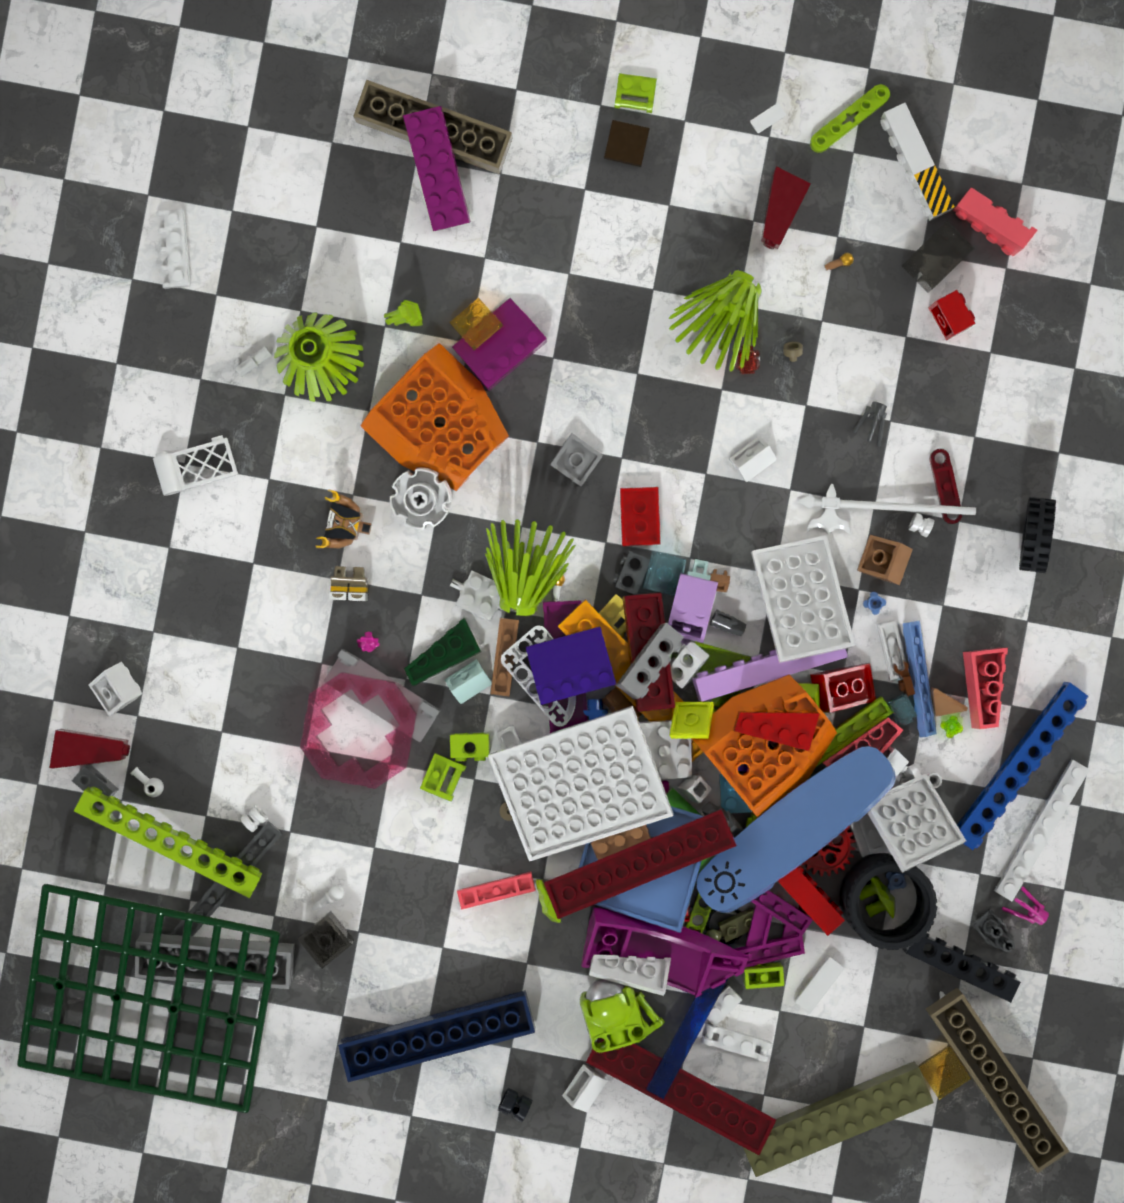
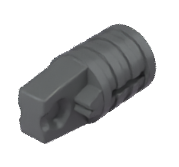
M720 610L715 611L710 622L711 626L738 636H742L746 629L745 623Z

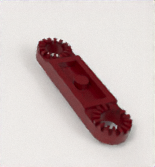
M936 449L930 454L929 461L939 505L961 507L949 453L944 449ZM937 453L944 455L945 460L942 464L934 460ZM941 513L943 520L948 524H956L962 518V514H957L955 520H950L948 514Z

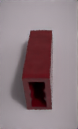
M777 166L772 175L761 236L763 245L772 250L774 248L778 250L811 183Z
M67 729L55 730L49 768L54 769L126 759L130 752L129 740Z

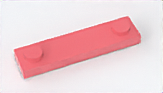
M530 871L459 889L457 894L462 910L534 892L536 888L532 872Z

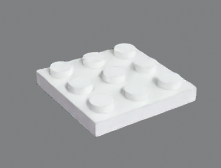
M672 720L639 722L660 779L692 777L691 739H671L669 734Z

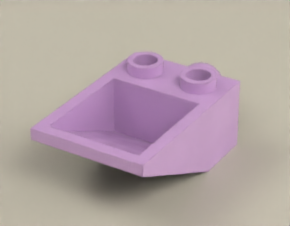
M680 574L668 624L684 636L681 641L682 645L685 644L687 646L691 642L690 640L704 642L718 582Z

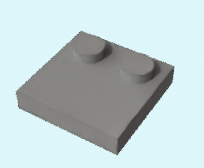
M571 433L549 465L581 487L603 455Z

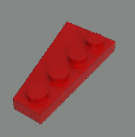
M738 711L733 731L809 751L820 713Z

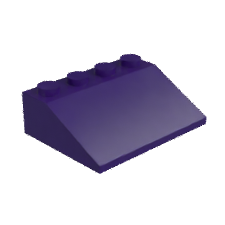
M600 626L526 646L541 705L616 685Z

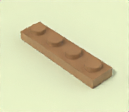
M500 618L491 694L510 696L512 675L501 663V656L517 642L519 620ZM505 655V663L508 664L510 662L514 666V655Z

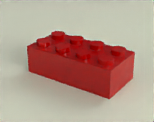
M798 866L778 880V882L825 934L829 936L845 921L841 916L844 913L833 901L831 903L828 902L830 897L820 887L816 889L815 887L818 884L808 873L803 875L804 869Z

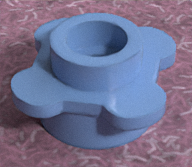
M871 592L868 600L863 602V606L869 608L874 615L879 614L880 609L886 605V600L878 596L877 592Z
M887 872L888 888L890 890L904 889L907 885L904 878L905 874Z

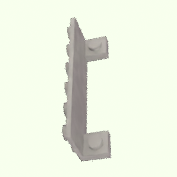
M341 649L337 661L324 679L325 683L418 742L423 740L441 711L345 649Z

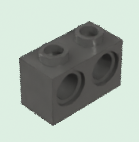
M629 551L628 555L624 554L620 563L623 565L621 572H616L613 580L616 583L615 587L637 595L651 559ZM636 558L639 560L640 566L638 569H632L629 566L631 559ZM630 576L633 584L630 587H625L622 584L623 577Z

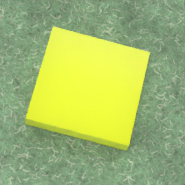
M675 702L669 734L671 739H709L714 709L713 702Z

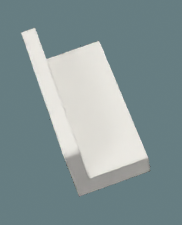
M759 436L729 458V460L740 472L743 479L748 482L775 462L776 457L770 446Z

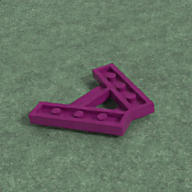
M770 890L752 900L751 902L755 904L746 945L735 948V950L748 956L749 959L745 968L805 954L802 935L813 919ZM772 917H775L785 924L781 938L767 941Z

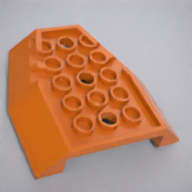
M440 343L426 352L371 409L360 425L399 464L414 472L419 467L432 469L439 473V481L446 480L449 487L455 491H458L478 466L509 437L481 382ZM411 390L416 391L418 394L417 399L414 401L407 399V393ZM438 417H443L446 421L445 425L441 428L435 426V420ZM465 444L473 445L474 450L471 454L463 453L462 449Z
M788 674L731 697L713 713L709 739L692 740L758 818L809 779L837 732L831 721L809 694ZM738 711L820 713L809 751L780 743L777 744L776 748L769 749V740L733 731ZM741 764L748 766L745 774H739L738 767Z

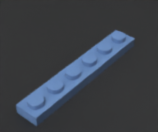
M919 620L903 623V635L906 643L909 673L915 691L913 696L914 710L917 716V729L920 737H928L937 734Z

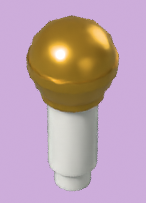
M564 575L553 587L552 602H557L560 599L561 586L565 582Z

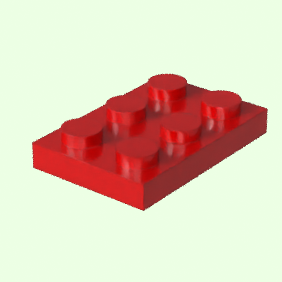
M658 487L620 488L622 546L660 545Z

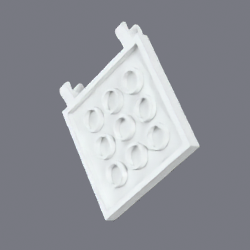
M915 764L908 766V769L904 772L905 776L911 780L890 789L868 812L869 817L902 872L966 842L926 774L921 775Z

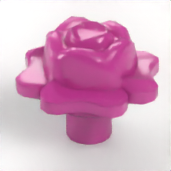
M365 632V636L357 639L358 647L362 651L372 652L376 647L380 646L378 638H373L371 632Z

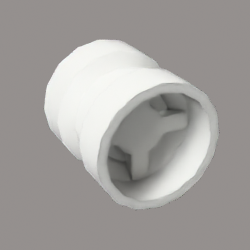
M916 512L908 530L912 532L918 530L922 536L928 537L933 528L934 520L931 518L923 519L922 514Z
M255 805L250 809V813L244 814L240 819L248 830L254 832L258 825L264 823L268 818L262 809Z

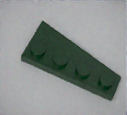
M466 619L460 620L456 626L446 632L442 638L433 643L428 650L404 668L413 687L481 653Z

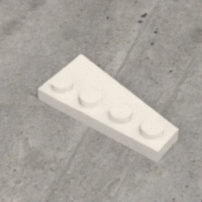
M593 955L589 975L664 996L671 958H636V956L625 958L617 955Z

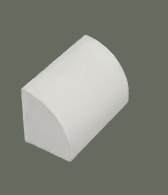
M583 1064L562 1096L573 1108L587 1112L608 1080L593 1068Z

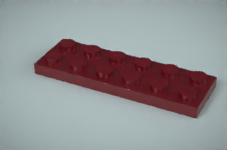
M661 593L622 597L630 665L658 627L665 623ZM663 642L659 645L662 652L666 650V645ZM650 657L648 664L651 667H654L655 661ZM670 662L665 668L662 667L660 669L658 679L654 683L651 682L649 684L647 694L643 698L635 699L636 712L675 708ZM638 673L637 680L640 683L643 682L644 677L641 673Z

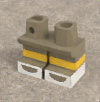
M335 566L334 577H331L329 600L368 601V578H365L364 567H353V577H346V567Z

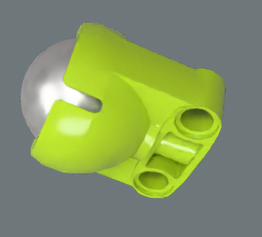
M600 978L590 985L588 991L581 993L580 1007L593 1050L599 1053L632 1045L645 1038L646 1029L633 987ZM635 1027L641 1028L639 1032L632 1031ZM598 1038L604 1039L602 1043L595 1042Z

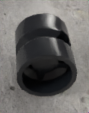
M508 1087L497 1111L505 1115L511 1114L513 1119L522 1123L533 1100L524 1095L518 1096L517 1091Z

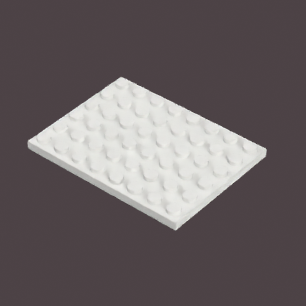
M633 706L488 755L529 862L669 818L674 814Z

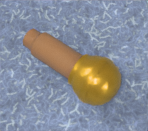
M844 253L839 259L831 261L824 266L826 271L842 265L850 266L854 258L852 254Z

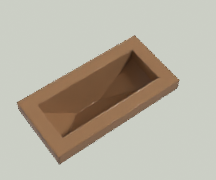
M930 688L936 716L967 711V706L936 688Z

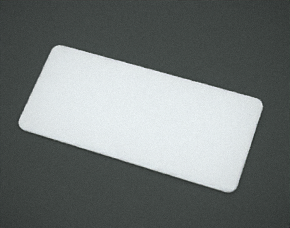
M776 103L750 122L756 132L760 133L785 117L786 113L781 105Z

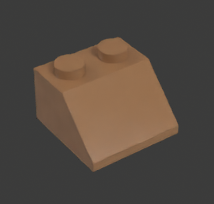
M870 535L857 571L900 585L913 549L899 542Z

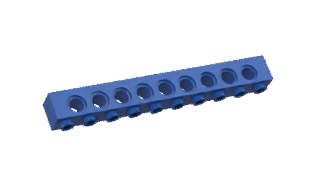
M1064 682L957 824L966 839V842L963 844L971 850L978 848L982 844L983 836L986 832L989 833L993 829L995 820L1005 813L1007 804L1015 800L1018 795L1017 791L1020 787H1024L1029 781L1028 776L1031 772L1039 768L1041 759L1051 752L1053 743L1063 736L1065 727L1073 723L1075 720L1074 715L1087 704L1086 699L1089 696L1071 682ZM1068 700L1070 707L1068 710H1065L1063 704ZM1054 716H1057L1059 721L1058 724L1054 726L1052 724V718ZM1043 731H1046L1047 738L1044 741H1042L1040 739V734ZM1034 746L1036 752L1033 756H1030L1028 751ZM1023 762L1024 769L1019 772L1017 770L1018 763ZM1011 777L1013 783L1011 786L1007 787L1005 781L1007 778ZM1000 792L1001 799L995 802L994 795ZM985 808L990 810L987 817L982 816V811ZM977 823L978 830L972 833L971 826Z

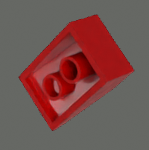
M870 663L810 674L812 684H819L820 709L824 713H831L876 700Z

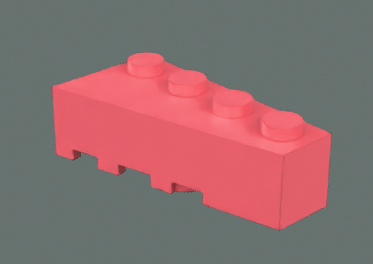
M971 187L953 209L956 212V216L961 220L968 221L975 231H981L986 235V239L989 242L998 244L1005 254L1015 256L1024 249L1037 232V229L1034 227L1028 229L1023 226V220L1018 217L1016 219L1009 217L1006 209L1000 206H992V200Z
M1008 648L963 652L971 727L974 729L999 727L1002 703L1000 699L1004 686L1002 682L1003 673L1006 669L1005 656L1007 655Z
M887 717L822 763L828 767L849 753L867 746L877 748L880 752L884 753L902 733L903 729Z

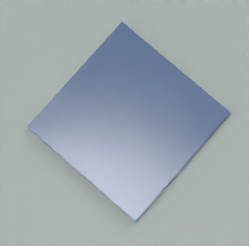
M671 806L674 813L672 817L646 825L653 838L704 816ZM591 842L585 844L579 868L597 861ZM702 861L594 905L680 933Z

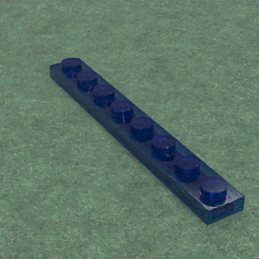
M726 982L714 989L710 987L702 991V995L694 998L646 1090L664 1100Z

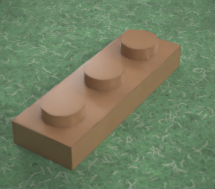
M643 825L593 841L591 845L597 860H600L652 837L647 825Z

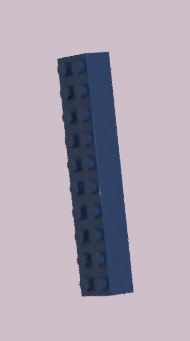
M524 990L343 1038L340 1040L338 1047L347 1081L351 1082L533 1034L536 1027L527 993Z

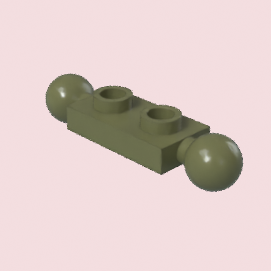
M751 907L719 922L718 926L720 929H710L706 935L717 941H720L721 937H723L728 942L749 932L754 909Z

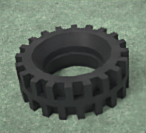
M1029 497L1022 536L1019 570L1046 573L1053 539L1056 500Z

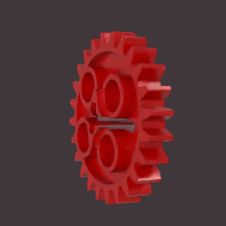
M850 826L839 834L841 835V841L838 844H833L832 841L828 843L832 847L839 848L840 852L824 846L801 865L806 863L805 869L807 871L812 867V874L819 870L820 876H823L824 871L830 876L831 870L838 874L837 868L839 867L845 870L843 864H850L847 858H854L850 850H856L851 845L856 840L850 838L854 833L852 831L847 832ZM828 853H834V859L827 862L825 856Z

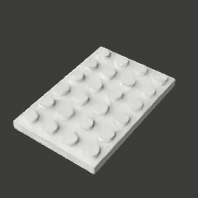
M826 535L751 552L779 663L856 646Z

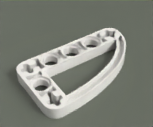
M540 625L535 626L502 654L501 663L551 722L559 727L564 726L574 713L576 696L569 697L568 706L565 711L558 701H554L551 708H544L540 704L538 693L533 694L529 690V686L535 682L532 671L522 661L527 656V652H521L519 644L522 641H527L529 645H533L526 637L530 635L532 638L535 635L534 630L536 629L539 631L542 629L544 633L542 634V639L538 637L534 642L541 643L553 639L546 628ZM507 654L509 656L514 655L513 661L516 664L518 661L522 664L516 667L514 672L510 669L514 666L510 662L508 664L505 663V655ZM518 669H526L528 676L525 679H519L517 677ZM557 705L559 709H556L559 714L563 713L565 715L563 717L564 722H556V715L554 713L549 715L548 712L552 711Z

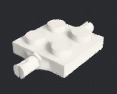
M471 571L464 583L452 580L453 583L450 586L460 590L456 606L488 621H491L498 608L501 609L499 606L500 596L494 580L474 571Z

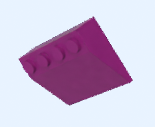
M509 298L452 346V348L487 390L490 391L546 344L547 338L517 304Z

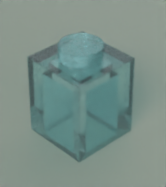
M905 694L886 702L898 724L907 725L913 722V718L917 716L908 696Z

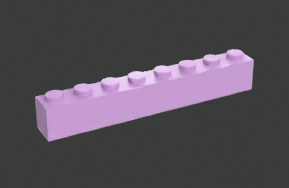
M775 649L769 651L770 655H755L751 657L752 660L744 662V660L735 661L733 666L726 668V665L714 668L715 671L708 673V671L699 672L696 674L697 677L692 678L698 700L703 702L775 680L788 674L791 675L847 658L846 649L779 663Z

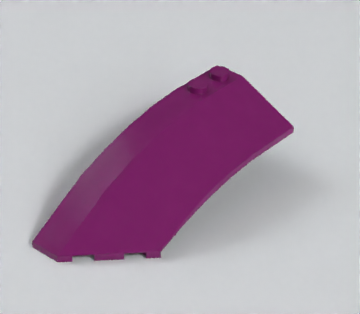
M593 907L588 924L581 967L590 968L593 955H617L628 958V956H636V958L655 957V959L671 958L667 985L693 994L696 998L702 995V991L710 987L714 989L722 985L729 977L733 975L737 977L743 974L749 958L747 955L705 934L686 927H682V931L679 933L619 912Z

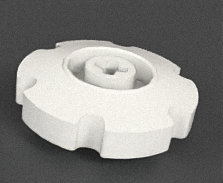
M419 467L415 469V474L408 470L394 482L392 488L395 489L396 494L390 496V505L396 517L402 516L404 518V525L413 529L424 530L427 527V523L435 527L448 515L450 509L446 507V503L452 501V493L446 480H438V472L429 468ZM419 495H422L423 502H420V498H417Z

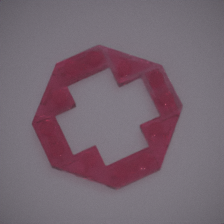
M341 672L309 694L300 748L322 779L341 781L342 783L367 786V788L376 789L407 768L417 713L395 682ZM351 689L362 705L379 694L400 725L385 735V738L395 752L366 772L355 756L338 766L317 736L332 726V723L322 709Z

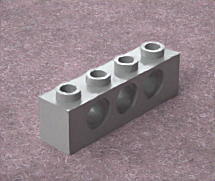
M668 623L661 624L616 686L634 700L643 698L649 691L647 688L651 682L654 683L660 676V673H658L662 667L665 668L671 661V654L677 652L682 646L681 641L684 636ZM661 642L666 645L665 652H662L659 648ZM650 657L655 661L654 667L648 664ZM638 673H641L644 677L642 683L637 680Z

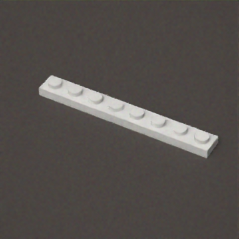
M1070 760L994 889L995 892L1013 901L1090 769L1075 760Z

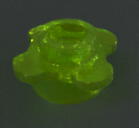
M950 716L949 720L942 721L940 724L948 738H953L954 735L963 731V726L957 721L958 718L956 716Z

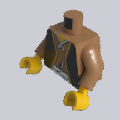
M329 489L328 491L332 492L333 496L330 499L325 497V499L332 502L325 535L324 537L316 538L322 540V545L316 546V548L340 549L351 545L354 540H357L359 533L370 535L372 524L362 522L363 514L360 513L359 506L351 498Z

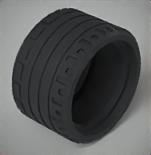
M889 853L872 854L856 862L851 867V870L846 873L840 890L841 910L848 924L865 942L879 949L886 948L887 950L905 949L924 938L925 934L930 931L931 926L934 924L933 920L936 918L938 908L936 903L938 902L936 892L933 890L934 886L925 873L916 866L902 872L893 856ZM893 871L908 875L914 884L917 896L916 906L909 919L901 926L888 930L875 929L866 925L860 916L858 906L859 896L866 883L874 876L883 872Z

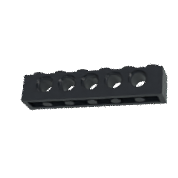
M926 933V936L918 943L915 942L913 946L903 949L906 954L1010 1003L1021 983L1013 972L1005 970L1004 973L998 970L999 966L994 963L988 962V964L981 962L982 958L972 953L968 956L964 954L965 950L955 945L951 948L946 945V941L938 937L935 940L930 938L929 933ZM926 944H931L932 947L930 951L924 952V946ZM948 952V958L941 960L942 953ZM966 960V965L963 968H958L959 962ZM983 968V974L976 976V971ZM1000 976V982L993 984L994 978Z

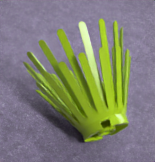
M737 270L732 275L730 272L724 279L691 292L692 294L684 299L687 300L698 294L700 295L674 309L677 312L672 314L669 319L675 318L700 301H704L672 324L669 330H674L710 303L712 304L675 339L676 343H679L692 330L697 332L711 318L686 350V353L688 355L691 354L706 335L705 342L710 340L711 342L700 360V363L704 364L726 328L718 346L722 351L715 369L719 370L739 323L729 370L730 372L734 370L741 340L745 335L740 367L743 368L745 356L747 361L749 359L751 337L754 347L756 345V337L758 338V299L762 293L760 284L758 283L755 286L752 283L754 280L752 275Z
M317 312L307 316L305 325L303 324L302 315L298 316L297 321L292 323L294 329L287 324L284 329L290 334L284 332L281 337L277 338L276 342L288 344L278 347L274 353V358L286 354L276 365L279 374L290 363L283 378L284 385L291 386L296 372L294 390L296 396H299V394L304 395L306 375L309 400L315 402V397H320L317 381L326 401H331L332 398L329 392L334 394L336 390L330 380L342 395H345L347 391L338 379L344 385L348 384V380L344 376L354 383L358 381L357 377L342 366L353 372L356 371V366L361 368L364 366L363 362L342 354L358 356L359 351H363L362 345L339 343L341 341L356 340L354 335H357L354 330L333 333L347 325L345 321L340 319L324 327L334 317L328 314H324L314 325L318 315ZM313 344L314 350L309 353L306 352L307 346Z
M501 520L503 570L495 525L491 523L493 543L490 531L486 528L490 549L486 547L487 554L485 553L500 596V608L510 613V608L516 610V615L520 616L535 614L538 604L568 570L566 568L569 563H566L564 566L563 564L576 546L573 545L570 548L574 541L573 538L568 541L562 553L555 557L566 535L565 532H562L553 550H550L546 556L544 553L553 530L551 525L548 526L541 547L540 545L535 546L530 563L537 522L533 521L531 523L527 549L524 554L525 543L520 542L519 544L520 520H515L514 551L510 548V543L507 541L506 523L504 520Z

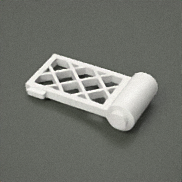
M223 435L211 438L212 442L171 454H167V451L156 453L153 462L163 495H173L187 489L238 475L228 438H223ZM225 443L226 452L223 457L214 453L217 445ZM204 449L209 452L205 462L195 458L199 450ZM185 454L191 458L186 468L179 465L177 456ZM212 454L221 459L216 469L207 464ZM193 459L203 464L198 474L188 469ZM226 461L231 464L233 472L225 474L219 471L223 462ZM205 466L215 471L209 479L200 476ZM188 471L195 475L196 478L192 484L185 485L183 477Z

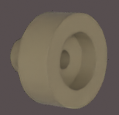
M788 342L783 346V353L786 357H789L791 362H795L797 357L803 354V345L799 342Z
M505 801L500 807V815L504 820L511 821L513 819L508 812L509 809Z

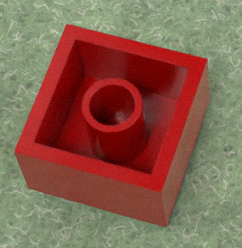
M958 290L940 298L928 307L946 341L976 324L973 312L967 309L965 297Z

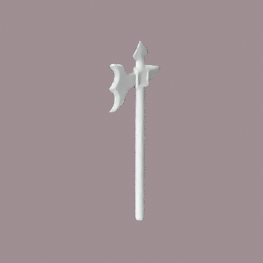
M833 484L830 485L826 497H822V499L814 498L810 494L798 500L799 503L808 509H811L813 506L825 508L821 517L811 520L807 527V532L813 528H822L828 534L835 529H843L849 535L851 534L848 522L841 520L836 514L835 509H839V507L976 515L975 507L840 500V498L836 497Z

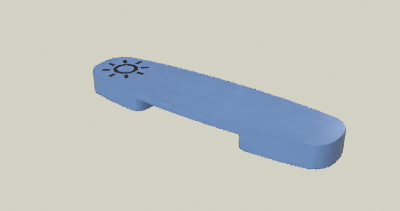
M870 746L861 747L798 786L734 838L737 844L736 847L717 854L699 873L697 890L702 899L710 908L722 913H729L770 890L775 882L816 854L850 824L859 821L894 786L896 779L895 770L891 763L877 748Z

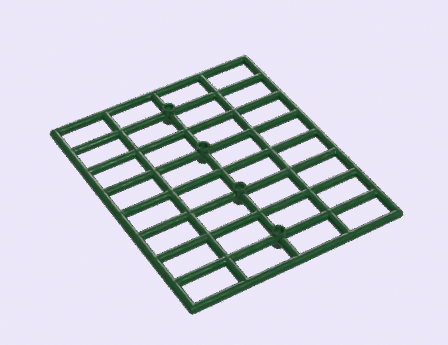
M44 884L41 889L17 1066L196 1104L248 1113L280 933L276 930ZM49 893L70 897L65 933L44 929ZM78 898L99 903L93 939L73 935ZM107 904L128 908L122 945L101 941ZM135 910L156 914L151 951L130 947ZM164 916L185 920L179 957L158 953ZM193 922L214 926L208 963L187 959ZM221 928L242 932L237 968L216 964ZM250 934L271 938L265 974L244 970ZM43 937L64 941L58 978L38 974ZM71 943L92 947L87 983L72 981L67 975ZM100 949L121 953L115 989L95 985ZM128 955L149 959L144 995L126 992L124 981ZM157 961L178 965L172 1001L151 997ZM185 967L206 970L201 1007L185 1004L181 999ZM214 972L235 976L229 1012L208 1008ZM243 978L264 982L258 1018L240 1015L237 1010ZM37 982L51 984L57 990L52 1021L32 1017ZM65 987L86 991L80 1027L60 1023ZM93 993L110 996L113 1001L109 1033L88 1029ZM122 999L142 1003L137 1039L116 1035ZM150 1005L167 1008L170 1013L165 1044L145 1040ZM179 1011L199 1015L193 1050L173 1046ZM207 1016L223 1019L227 1025L222 1056L201 1052ZM236 1022L256 1026L250 1062L229 1058ZM30 1025L51 1029L46 1064L26 1061ZM59 1031L79 1035L74 1070L54 1066ZM87 1037L107 1041L102 1076L82 1072ZM115 1043L135 1046L130 1082L110 1078ZM143 1048L164 1052L158 1087L138 1083ZM171 1054L192 1058L186 1093L166 1089ZM200 1060L220 1064L214 1099L194 1095ZM228 1066L248 1069L243 1105L222 1101Z

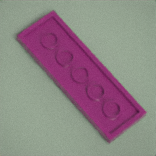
M442 106L403 115L433 231L470 223L471 220Z

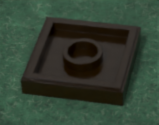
M612 120L604 159L641 167L650 128Z

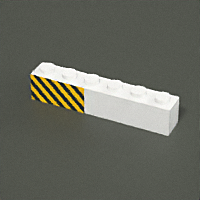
M906 103L884 112L881 116L882 120H880L881 126L885 131L887 130L890 136L889 143L898 153V162L906 170V179L914 187L913 193L915 198L920 200L922 204L921 210L923 215L931 221L950 212L954 208L953 202Z

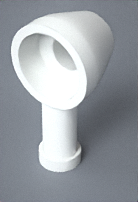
M138 767L130 773L144 784V792L149 797H157L163 792L164 785L160 779H149ZM150 785L154 786V792L149 790Z

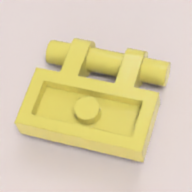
M615 594L599 614L623 638L626 632V623L624 622L618 629L614 626L621 617L625 620L623 600Z

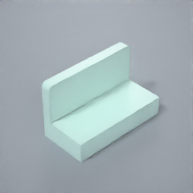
M477 659L445 679L450 691L460 704L492 685L491 680Z

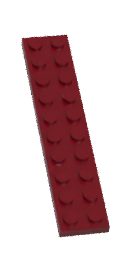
M721 809L546 881L544 885L557 919H560L734 848L737 844Z
M598 1038L596 1043H602L604 1039ZM635 1043L600 1053L592 1049L586 1063L759 1156L776 1122L775 1118Z

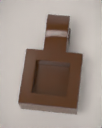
M905 660L902 661V669H898L895 663L892 664L893 670L900 677V680H898L900 691H903L907 696L914 695L915 691L908 672V663Z

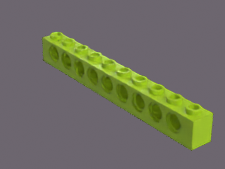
M87 787L84 790L74 812L248 898L251 897L262 875L255 866L249 865L248 867L242 864L239 858H230L224 855L225 852L221 849H212L207 846L206 842L200 839L196 841L190 838L188 833L181 830L178 832L172 829V825L166 822L160 823L155 820L154 816L148 813L142 814L137 811L136 807L129 804L124 805L120 803L118 798L102 794V791L96 787ZM95 802H101L104 805V810H98ZM113 811H119L122 815V818H115L113 816ZM130 820H137L139 827H133ZM148 829H155L157 831V835H149ZM166 837H171V838H173L174 841H175V844H173V845L167 844L166 841H165V838H166ZM183 846L191 847L192 853H185ZM200 855H207L210 861L203 862L200 859ZM224 863L227 866V870H219L217 864ZM242 872L245 878L237 879L235 873Z

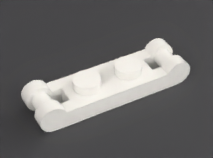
M706 1024V1034L703 1036L701 1043L752 1057L762 1062L768 1061L769 1056L767 1054L772 1047V1042L717 1025ZM714 1033L719 1034L717 1039H713ZM756 1045L762 1047L760 1052L755 1051Z

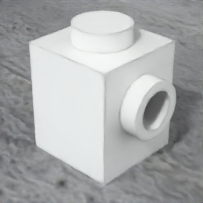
M692 774V777L686 778L678 787L689 801L701 803L712 790L707 784L706 779L699 774Z

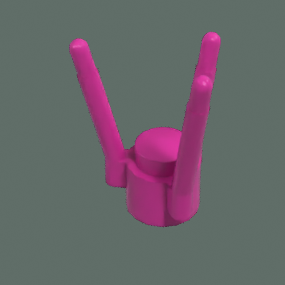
M1021 887V890L1036 906L1030 907L1018 898L1014 900L1028 910L1029 916L1002 907L1003 911L1025 919L1032 924L1036 922L1039 925H1043L1049 917V913L1044 910L1045 906L1040 904L1024 887Z

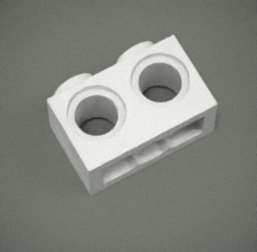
M693 641L687 646L683 644L677 651L678 657H674L670 661L672 681L681 688H684L709 658V655Z

